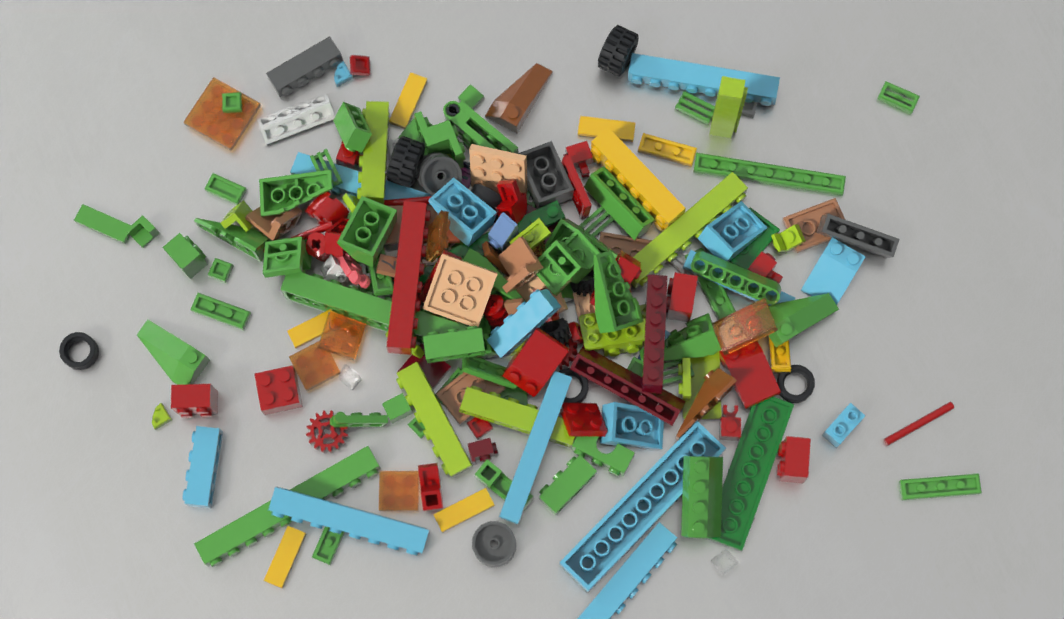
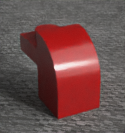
M516 179L501 180L496 184L502 198V202L495 208L498 218L504 212L518 224L525 216L527 210L526 193H520Z
M438 463L418 465L423 511L443 508Z

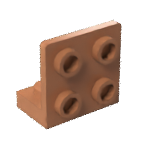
M259 207L247 214L245 219L274 241L295 228L303 211L296 207L291 211H286L284 214L262 217Z
M523 236L515 240L498 256L510 275L507 278L508 282L503 286L506 293L521 288L543 269V266Z

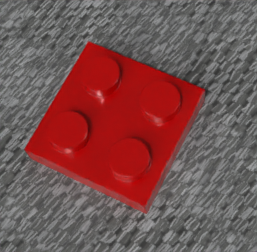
M597 403L562 404L560 413L569 436H606L608 431Z

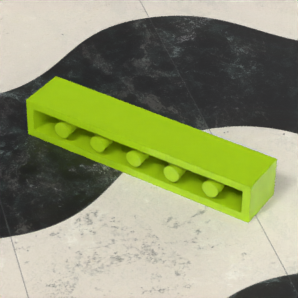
M722 76L709 135L732 138L733 132H737L748 88L744 87L745 80Z
M366 101V108L362 109V114L372 135L363 150V156H359V167H362V172H358V183H361V188H357V199L363 196L384 204L389 102Z
M416 362L397 372L399 378L396 381L401 389L404 388L408 394L405 398L409 406H414L416 410L414 415L418 423H423L425 437L428 441L432 440L434 454L437 458L441 457L443 461L441 467L444 473L454 477L473 467L420 364Z
M476 386L466 388L459 409L460 413L530 435L539 411L537 406L532 404L525 406L519 404V401L513 398L506 400L500 398L501 395L498 393L489 392L488 394L482 392V389ZM558 416L549 441L570 448L575 436L568 435L563 418Z

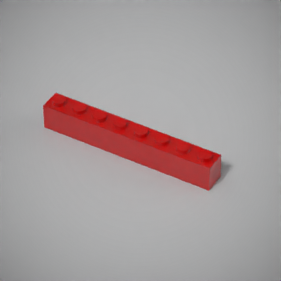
M404 201L387 338L388 353L411 355L412 348H416V337H413L414 330H418L419 319L415 317L416 311L420 312L421 300H418V293H422L423 282H420V275H424L425 269L422 257H426L427 252L424 239H428L429 228H426V221L430 222L431 210L427 209V203Z

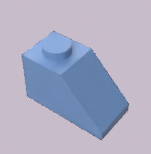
M504 212L499 216L488 233L490 245L496 250L499 248L501 251H504L510 245L509 241L518 235V225Z

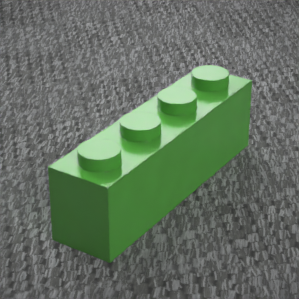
M604 166L593 172L584 185V188L633 240L647 233L655 219Z

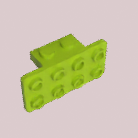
M646 304L639 305L643 318L642 323L615 332L600 333L595 313L580 315L579 323L585 350L603 348L604 356L611 357L627 352L636 353L641 350L645 335Z
M719 351L714 355L682 358V364H678V375H682L681 383H678V394H682V399L686 401L682 408L683 419L686 418L706 380L704 377L711 370L715 372L720 368ZM690 362H691L692 369H693L694 374H695L694 377H691ZM721 401L701 420L720 419L722 416Z

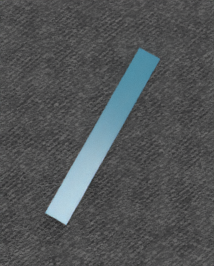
M557 371L553 372L500 512V518L518 524L572 377Z

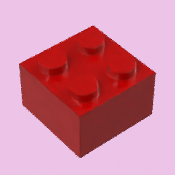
M675 272L674 278H670L667 294H670V297L667 296L666 300L667 319L684 322L690 321L698 276Z
M293 365L254 374L260 408L264 415L303 407L297 373Z
M211 384L171 385V409L178 415H181L182 418H192L193 415L212 417V414H218V391Z
M787 436L784 441H781L778 449V456H781V461L777 464V476H780L779 481L803 484L808 479L811 438Z

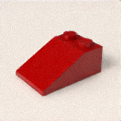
M537 327L510 360L502 376L535 397L566 356L569 348Z
M755 336L719 351L720 362L725 372L737 380L734 388L745 409L781 393L765 354Z

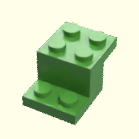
M421 111L414 113L416 129L421 142L425 144L426 154L431 152L451 154L452 159L458 163L460 168H463V160H466L463 143L458 140L457 136L459 135L456 126H452L450 120L430 126L427 116L423 117Z
M577 229L565 242L555 240L538 258L543 269L536 275L554 295H558L570 282L578 284L594 268V255L601 252L580 229Z
M301 236L265 242L264 277L268 278L301 273L302 270H311L312 256L306 250L307 239L304 240Z

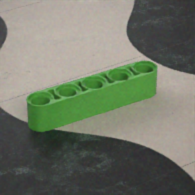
M703 251L697 252L693 256L691 269L694 273L770 305L776 304L780 300L781 286L779 283ZM701 260L705 265H699L696 261ZM720 268L723 272L718 273L714 269ZM736 275L739 276L741 279L734 280L732 276ZM756 283L759 287L753 288L750 284ZM772 290L775 291L777 294L770 295L768 294V291Z

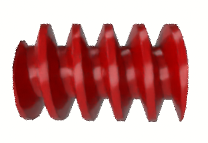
M318 232L308 235L306 243L307 252L325 263L331 255L325 253V235Z
M496 294L489 296L483 313L492 330L498 326L501 327L504 324L503 320L509 316L504 306L503 298Z

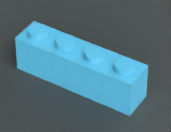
M537 289L534 291L527 303H521L516 308L518 311L514 315L510 314L503 320L504 324L501 327L498 326L490 332L491 336L487 341L500 358L509 356L530 337L537 327H541L562 307L548 289Z
M196 426V431L192 433V443L194 445L193 450L189 452V462L191 464L190 470L186 472V481L188 483L182 497L183 501H185L184 504L188 506L212 509L223 431L220 428Z

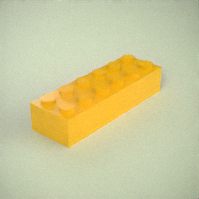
M609 127L591 141L593 161L604 166L655 219L654 224L658 230L664 231L685 213L686 208Z

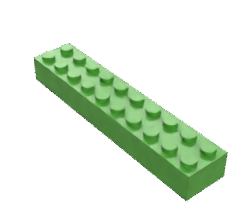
M304 270L301 273L287 274L280 290L286 299L322 311L330 309L335 313L344 315L346 319L386 332L389 330L392 298L385 297V299L375 296L373 292H360V289L355 286L349 285V287H345L339 281L332 279L327 281L318 274H313L312 276L305 274ZM422 309L420 312L416 311L415 318L419 319L418 330H414L413 337H416L417 342L424 344L423 336H427V333L439 332V334L447 333V330L450 329L463 331L469 325L450 321L451 319L441 315L439 317L434 316L432 312Z

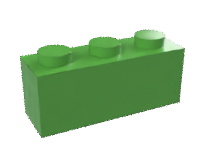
M343 102L333 121L345 148L352 152L358 151L362 153L372 133L360 108Z
M470 326L463 331L450 329L447 330V333L442 334L430 332L427 333V336H423L427 363L486 355L483 331L478 326Z
M581 455L577 458L575 456L572 457L566 464L568 467L563 472L560 470L553 477L555 481L550 486L546 484L539 491L541 494L539 500L555 515L597 474V470Z

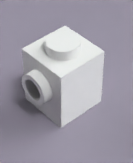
M331 254L320 269L325 279L339 281L344 286L350 280L345 275L335 256Z

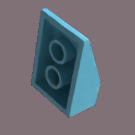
M452 178L428 200L454 236L468 247L493 225L497 214L495 210L455 178Z
M740 201L708 224L698 239L714 256L729 262L767 229V226Z
M832 237L801 291L811 297L829 293L837 305L866 256Z
M617 402L602 405V418L608 432L605 437H600V444L612 446L620 444L624 447L662 449L663 420L634 405Z

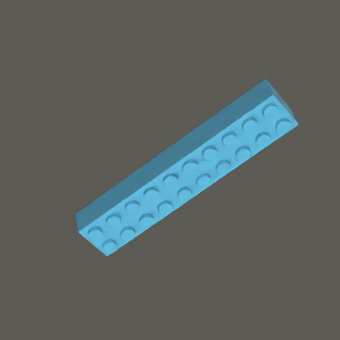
M697 421L559 562L560 566L589 592L682 496L684 456L720 457L726 448Z

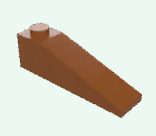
M536 63L493 101L485 118L518 134L553 71Z
M720 368L715 372L711 370L704 377L706 380L675 439L677 441L734 388L737 382L734 377Z

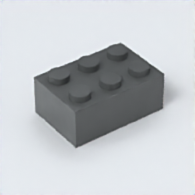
M552 141L517 153L527 156V189L536 209L556 200L558 203L573 198V186Z

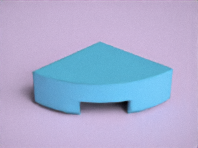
M344 61L337 66L334 81L337 87L353 78Z

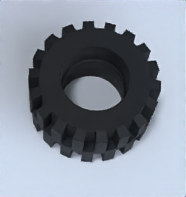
M616 25L604 42L598 58V67L615 76H621L631 61L632 53H635L639 35L620 25Z
M401 136L394 147L389 161L387 180L410 188L416 180V168L418 162L424 156L425 144Z

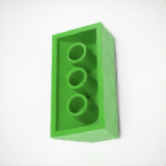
M684 456L681 536L687 538L721 537L723 457Z

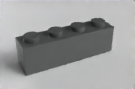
M329 36L270 70L266 75L279 97L287 96L295 88L305 86L314 77L322 76L326 70L337 67L343 61V58Z
M831 214L822 215L816 232L886 258L894 257L900 240Z

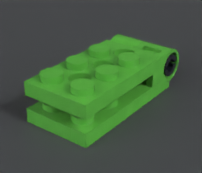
M462 100L460 103L449 101L445 104L443 108L445 121L450 120L451 125L456 126L459 135L457 137L463 141L462 143L467 149H470L471 144L511 153H519L518 147Z

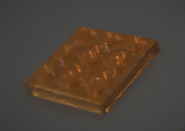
M213 77L183 123L232 151L261 107V104L241 93L242 112L223 113L222 93H237L240 91Z

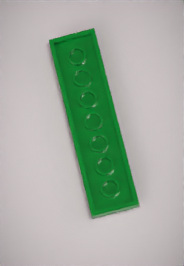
M771 397L751 406L722 487L721 537L707 539L742 552L794 404Z

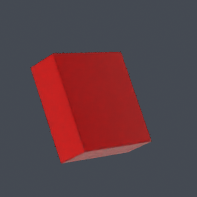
M350 56L351 75H370L369 56Z
M575 321L568 323L573 342L582 344L583 337L580 324Z
M476 417L466 423L477 440L493 430L490 422Z

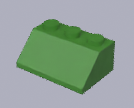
M361 196L337 244L354 260L374 267L397 222V210Z

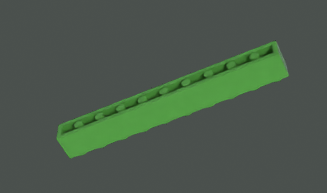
M366 446L290 490L324 500L332 496L336 498L344 493V489L348 487L354 488L361 484L360 480L377 475L381 467L369 446ZM270 500L199 540L194 545L204 564L214 567L222 562V558L238 554L240 552L239 549L245 545L247 547L254 545L261 536L267 537L273 534L275 528L289 525L292 523V517L284 515L283 518L273 516V511L268 510Z

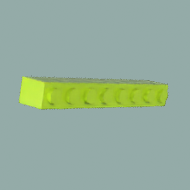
M733 172L730 173L633 257L641 262L642 272L638 279H633L630 284L635 289L640 285L642 287L645 286L648 275L660 273L664 269L663 265L668 261L670 263L674 261L680 250L685 251L692 244L691 241L695 237L698 239L708 224L731 209L736 202L743 201L747 197L748 187Z

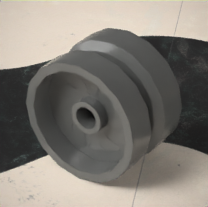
M431 152L423 156L418 162L416 178L420 186L433 196L452 178L461 183L462 171L458 163L447 154Z
M489 521L482 524L475 531L472 538V549L476 558L483 565L501 567L508 564L514 557L516 539L512 530L506 524L498 521ZM491 542H498L496 547H491Z

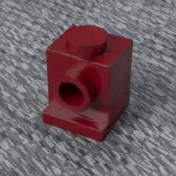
M490 438L467 443L473 465H477V460L485 462L487 459L491 460V457L495 456L494 454H498L496 443H491Z

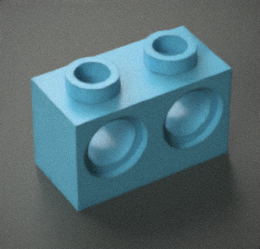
M850 403L822 436L837 448L865 415Z

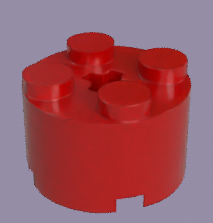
M329 192L316 197L305 210L311 218L314 219L315 217L319 221L318 225L331 220L335 224L340 218H347L350 213L337 198H329L331 195Z

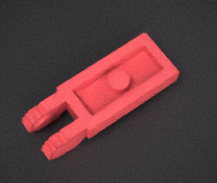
M348 253L342 257H335L352 284H359L364 289L369 287L371 280L368 275L362 272V267Z

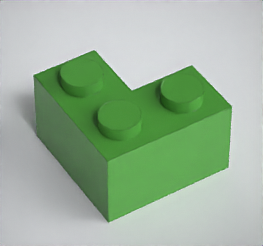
M179 233L162 247L190 279L208 265L204 260L206 256L203 251L187 235L183 237Z

